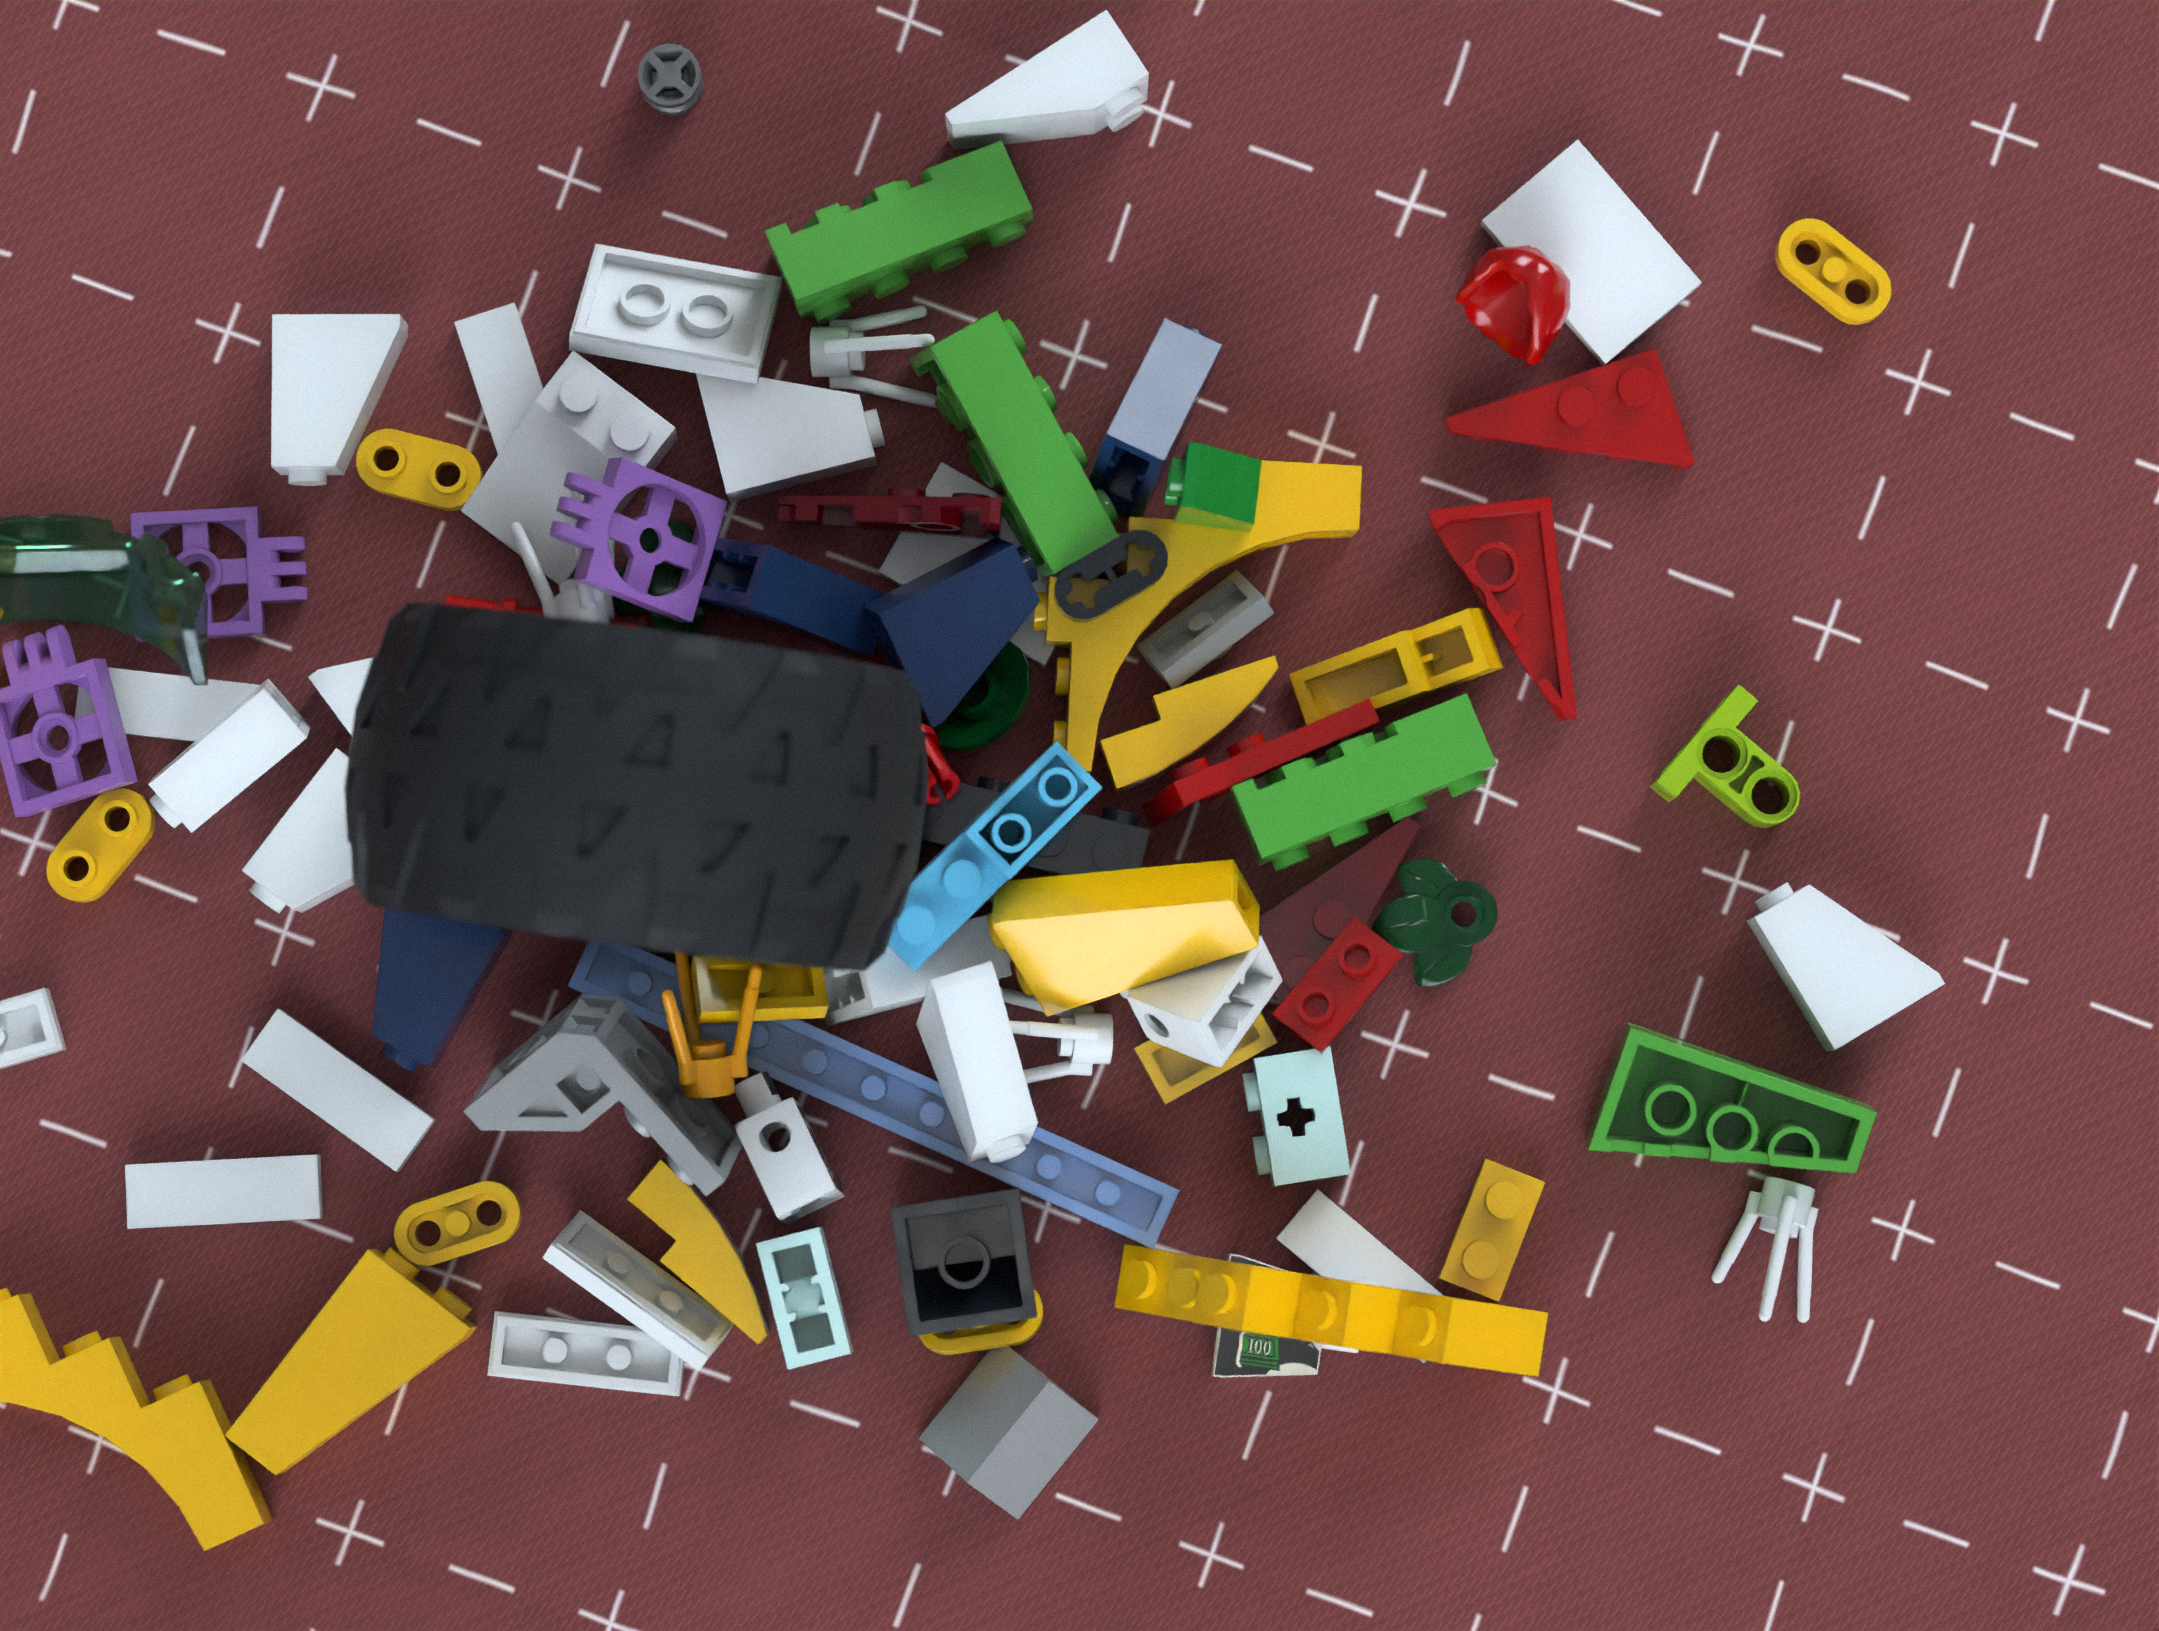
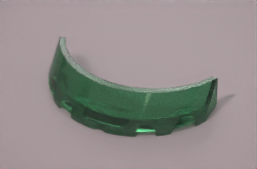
M51 514L44 517H32L29 515L0 517V608L4 610L0 624L22 621H68L93 624L122 631L151 643L172 657L188 674L194 686L208 685V597L206 587L197 571L193 574L183 563L169 553L166 542L147 532L139 539L114 531L112 521L94 517Z

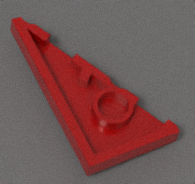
M1656 348L1444 419L1447 433L1465 436L1472 440L1486 442L1496 440L1531 445L1535 449L1577 455L1594 454L1626 462L1636 460L1671 465V468L1682 470L1695 464Z
M1551 497L1429 510L1427 513L1429 525L1557 720H1575L1577 713Z
M1369 698L1269 742H1265L1262 733H1257L1227 747L1226 749L1230 755V758L1210 766L1206 757H1201L1171 771L1174 782L1142 804V807L1151 827H1156L1171 820L1170 818L1194 802L1199 801L1200 804L1212 801L1229 793L1234 785L1252 778L1254 781L1277 771L1282 766L1297 761V758L1331 743H1337L1379 723L1380 720Z

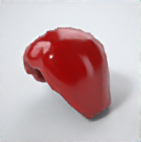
M1530 245L1498 247L1491 249L1472 264L1463 284L1457 291L1455 300L1457 303L1462 304L1469 322L1477 326L1488 339L1493 338L1499 343L1502 350L1508 352L1512 357L1521 358L1527 367H1531L1541 363L1545 353L1564 325L1570 310V281L1561 267L1552 262L1536 247L1533 248Z

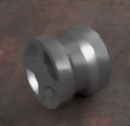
M676 44L658 45L648 51L639 63L637 77L644 99L652 109L662 115L678 116L686 114L696 107L703 95L704 81L699 63L689 50ZM665 88H666V89H673V88H675V89H677V90L679 91V93H678L676 90H674V91H667V90H666L663 94H662L661 92H662Z

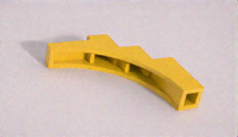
M1262 460L1255 522L1250 532L1174 523V519L1129 517L1125 533L1133 530H1147L1157 535L1164 543L1168 553L1167 567L1162 578L1153 587L1098 619L1087 623L1074 622L1064 617L1057 609L1054 600V586L1058 577L1049 576L1047 593L1036 592L1040 602L1033 610V630L1045 631L1044 646L1069 648V657H1057L1055 695L1067 696L1066 721H1054L1052 744L1057 741L1090 774L1098 723L1114 677L1143 631L1173 599L1207 574L1248 554L1303 539L1354 537L1360 525L1362 466ZM1133 543L1125 547L1128 557L1124 563L1112 569L1113 571L1124 572L1123 575L1137 569L1142 577L1151 574L1149 563L1155 557V554L1151 548L1140 551ZM1071 578L1070 581L1073 588L1066 596V599L1071 605L1076 602H1082L1087 609L1093 608L1096 605L1093 598L1094 594L1098 589L1109 584L1107 579H1095L1084 583L1080 578Z
M1124 1244L1114 1308L1242 1332L1293 1338L1443 1364L1539 1377L1548 1318L1547 1312Z
M8 1288L0 1290V1402L13 1403L59 1415L105 1437L143 1466L179 1506L204 1551L273 1520L242 1449L225 1436L232 1426L210 1379L192 1384L188 1374L176 1378L152 1390L157 1401L151 1404L120 1336L107 1338L102 1341L98 1331L92 1332L62 1346L66 1358L60 1360L31 1293L18 1294L12 1297Z

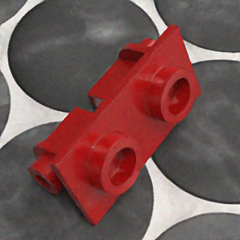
M1353 917L1272 1015L1292 1030V1037L1308 1050L1314 1047L1322 1054L1404 955Z

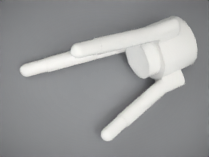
M915 306L856 319L832 320L829 326H812L810 332V366L812 376L829 377L830 389H853L929 408H937L935 400L938 399V396L935 394L856 376L852 372L853 370H864L865 351L932 346L935 339L931 334L864 337L863 331L923 318L927 315V309L924 306Z
M571 490V498L583 502L584 495ZM572 518L573 526H576L577 520ZM513 522L511 524L510 530L540 598L544 615L610 624L609 621L615 619L612 595L575 581L573 578L559 584L560 593L554 597L520 522ZM608 539L609 553L614 565L615 541ZM575 546L577 565L582 549Z
M1000 987L1005 1003L1044 1012L1034 995L1028 996L1024 992ZM1082 1005L1055 1014L1065 1017L1059 1018L1058 1024L1009 1020L1013 1034L1057 1038L1058 1056H1069V1061L1023 1070L1026 1083L1067 1075L1091 1076L1093 1064H1110L1113 1049L1112 1014L1094 1013L1093 1005Z
M1765 1177L1762 1193L1749 1191L1745 1211L1727 1243L1711 1278L1714 1283H1721L1724 1280L1757 1218L1762 1217L1759 1229L1775 1234L1759 1309L1760 1320H1770L1777 1296L1789 1238H1797L1799 1231L1797 1319L1805 1323L1810 1317L1813 1230L1819 1210L1811 1207L1815 1189L1775 1177Z

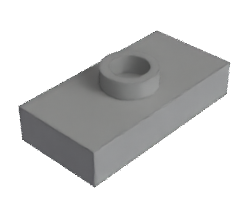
M1235 570L1145 638L1136 647L1156 673L1171 689H1175L1209 662L1225 655L1233 644L1272 616L1274 611L1264 596L1238 570Z

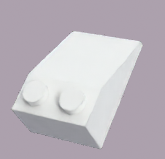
M1105 10L945 113L948 141L954 150L985 147L1001 140L1003 144L1092 135L1106 126H1109L1112 132H1116L1132 123L1144 112L1140 105L1147 101L1149 73L1109 12Z
M572 351L534 400L461 512L519 556L521 555L510 526L513 522H520L528 540L531 542L544 574L559 585L561 582L571 579L577 568L575 546L549 535L553 521L565 522L573 526L572 517L556 510L560 497L571 498V490L563 486L567 472L578 473L602 483L609 458L623 457L654 470L677 441L676 428L575 351ZM640 487L628 493L620 501L614 512L620 514Z

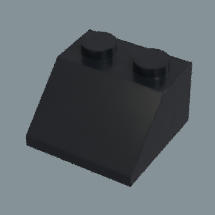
M1019 1188L890 1208L909 1337L1038 1317Z

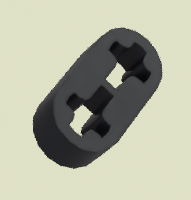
M1133 530L1122 534L1072 563L1060 573L1054 586V600L1057 609L1064 617L1074 622L1087 623L1098 619L1153 587L1162 578L1167 567L1168 553L1164 543L1157 535L1147 530ZM1134 543L1140 551L1151 548L1155 557L1149 563L1150 575L1142 577L1141 573L1135 569L1119 578L1116 577L1112 569L1121 565L1127 559L1128 552L1125 547ZM1104 574L1109 584L1098 589L1094 594L1093 598L1096 605L1093 608L1087 609L1082 602H1076L1071 605L1066 599V596L1073 588L1070 581L1073 577L1079 576L1084 583H1088Z

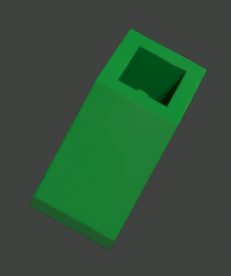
M1188 442L1182 458L1172 457L1171 466H1168L1164 505L1175 506L1173 522L1250 532L1255 522L1262 460L1202 443Z

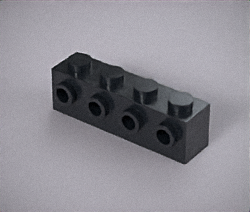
M979 776L977 787L960 783L958 792L948 800L937 784L934 785L940 796L941 803L934 805L926 803L921 844L939 849L946 847L1011 783ZM1103 807L1101 818L1078 812L1021 869L1048 876H1061L1141 868L1150 830L1138 827L1140 816L1129 812Z

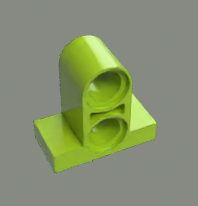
M1739 684L1726 695L1649 786L1669 803L1694 778L1743 821L1758 828H1768L1782 823L1794 814L1800 800L1798 783L1793 776L1736 728L1758 702L1754 696ZM1713 739L1721 740L1732 749L1734 762L1729 772H1714L1704 763L1702 753L1707 741ZM1770 781L1780 789L1783 801L1778 813L1773 815L1764 814L1755 807L1751 796L1752 789L1757 782Z

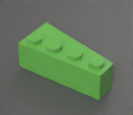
M1002 140L927 168L920 175L923 184L911 188L908 180L893 181L877 187L863 198L862 203L864 206L852 211L848 205L840 207L839 203H835L817 210L813 213L814 218L803 226L804 229L793 234L790 233L786 223L765 230L772 255L802 322L815 317L818 324L832 321L851 311L850 301L870 292H873L877 299L889 296L907 287L910 284L908 276L930 266L934 273L946 271L967 260L966 250L987 241L990 242L992 248H995L1023 236L1026 233L1024 225L1033 221V209Z
M995 311L907 359L918 377L928 372L931 373L938 385L936 387L938 399L935 400L937 409L947 425L952 423L958 431L962 432L965 430L972 440L967 443L970 463L980 479L982 478L990 488L996 485L1000 486L1005 494L1001 497L1002 515L1020 545L1031 557L1039 576L1045 577L1063 570L1119 537L1113 524L1118 522V515L1107 494L1101 488L1094 491L1082 469L1088 465V460L1079 441L1071 432L1064 434L1052 412L1057 409V402L1050 387L1041 376L1038 375L1033 378L1021 355L1027 352V348L1019 330L1010 319L1002 321L998 311Z
M1467 693L1385 726V731L1375 735L1370 732L1342 742L1325 751L1326 755L1315 760L1313 757L1302 758L1282 766L1277 771L1267 775V780L1255 784L1252 778L1232 786L1228 798L1257 867L1271 861L1275 872L1310 858L1311 856L1306 846L1330 837L1334 847L1345 844L1369 833L1366 825L1368 820L1389 812L1394 823L1427 809L1428 805L1424 797L1448 788L1451 797L1454 798L1487 784L1483 773L1491 770L1497 763Z
M1626 1022L1589 1127L1585 1144L1587 1149L1591 1151L1630 1152L1648 1156H1676L1709 1159L1710 1161L1768 1164L1776 1167L1856 1174L1877 1112L1867 1103Z

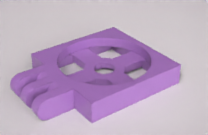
M623 457L609 458L602 483L578 473L567 472L563 486L584 495V499L581 502L569 497L559 498L556 510L576 519L577 523L576 526H572L565 522L553 521L549 535L582 549L573 580L679 623L692 622L727 501ZM640 486L649 488L642 515L631 519L614 512L620 501L628 493ZM674 500L687 504L697 522L691 543L672 536L671 529L668 526ZM646 528L653 529L659 538L658 547L652 553L645 552L640 545V535ZM608 539L622 544L624 552L629 558L623 579L612 563ZM664 561L683 569L677 589L661 596H653L647 593L655 565L661 564Z
M258 507L130 513L135 640L139 642L266 636L265 604L308 601L307 587H282L281 578L307 576L306 562H281L280 553L305 551V537L262 538L261 509ZM209 523H218L234 531L246 545L247 558L218 559L210 552ZM182 525L183 552L176 557L174 562L147 563L149 555L159 539L171 529ZM194 562H203L210 570L209 580L202 586H193L186 579V570ZM248 584V600L242 609L227 622L213 623L212 595L218 591L219 587ZM176 588L185 596L186 624L175 625L166 620L153 606L148 590Z
M63 625L47 629L46 638L40 632L26 636L24 638V645L18 639L4 643L2 654L11 686L0 689V760L15 817H28L138 782L106 659L93 658L77 664L69 633ZM71 683L90 692L95 712L78 718L66 714L59 685ZM33 697L39 719L31 733L17 737L20 716L27 703ZM58 725L64 727L69 735L67 746L60 751L54 749L49 742L51 730ZM102 738L107 754L106 763L96 778L84 782L77 754L80 752L82 744ZM38 758L51 763L57 791L53 792L39 785L27 773L22 763Z

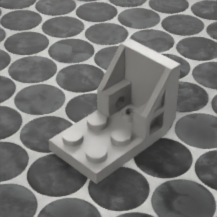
M581 994L494 1066L463 1110L480 1130L581 1132L620 1100L625 1106L624 1113L632 1127L644 1137L652 1136L668 1154V1163L677 1177L688 1185L695 1184L705 1196L709 1195L726 1181L743 1146L735 1126L710 1098H689L684 1096L683 1085L679 1084L678 1062L625 1003L615 996Z

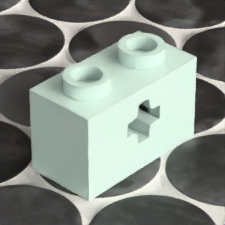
M1331 1046L1327 1047L1322 1054L1316 1049L1254 1058L1252 1060L1254 1072L1242 1074L1248 1112L1260 1110L1264 1136L1252 1137L1258 1176L1270 1174L1272 1186L1351 1174ZM1297 1098L1300 1109H1310L1312 1113V1121L1302 1125L1303 1136L1293 1137L1289 1126H1279L1277 1121V1114L1287 1111V1100Z
M823 1227L756 1243L787 1369L805 1366L854 1352Z

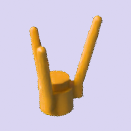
M675 952L685 1030L673 991L670 989L664 990L662 992V1001L678 1061L679 1084L683 1085L684 1096L689 1098H714L733 1094L735 1092L734 1078L748 1076L747 1050L760 990L762 966L759 963H753L750 966L733 1051L730 1052L726 1051V1044L723 1039H701L688 953Z

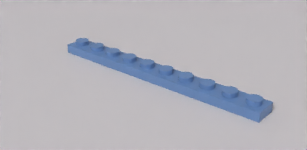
M588 940L568 987L585 994L619 997L637 1018L668 1032L670 1031L665 1016L662 992L670 989L675 995L685 1030L676 964L636 946ZM799 1019L753 1021L747 1050V1067L760 1073L768 1071L770 1077L1154 1249L1180 1190L1036 1126L1030 1143L1025 1145L1026 1150L1020 1155L999 1163H991L988 1157L969 1163L939 1082ZM738 1022L699 1024L701 1039L725 1040L726 1051H733Z

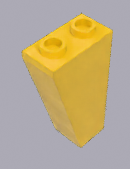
M1230 859L1008 880L994 893L993 911L987 916V925L995 946L999 950L1006 949L1015 963L1017 979L1024 993L1028 996L1034 995L1046 1016L1049 1017L1259 947L1260 905L1235 861Z
M390 1247L385 1254L378 1249H368L225 1436L275 1475L286 1472L469 1338L478 1327L466 1318L472 1308L447 1288L440 1286L437 1292L434 1293L415 1279L421 1269L404 1258L395 1248Z

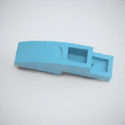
M1057 741L1053 743L913 878L901 916L896 918L888 946L912 971H916L1007 880H1010L1070 821L1102 787Z

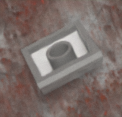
M1006 1346L989 1350L920 1435L919 1439L968 1484L1013 1517L1019 1519L1099 1419L1012 1347Z

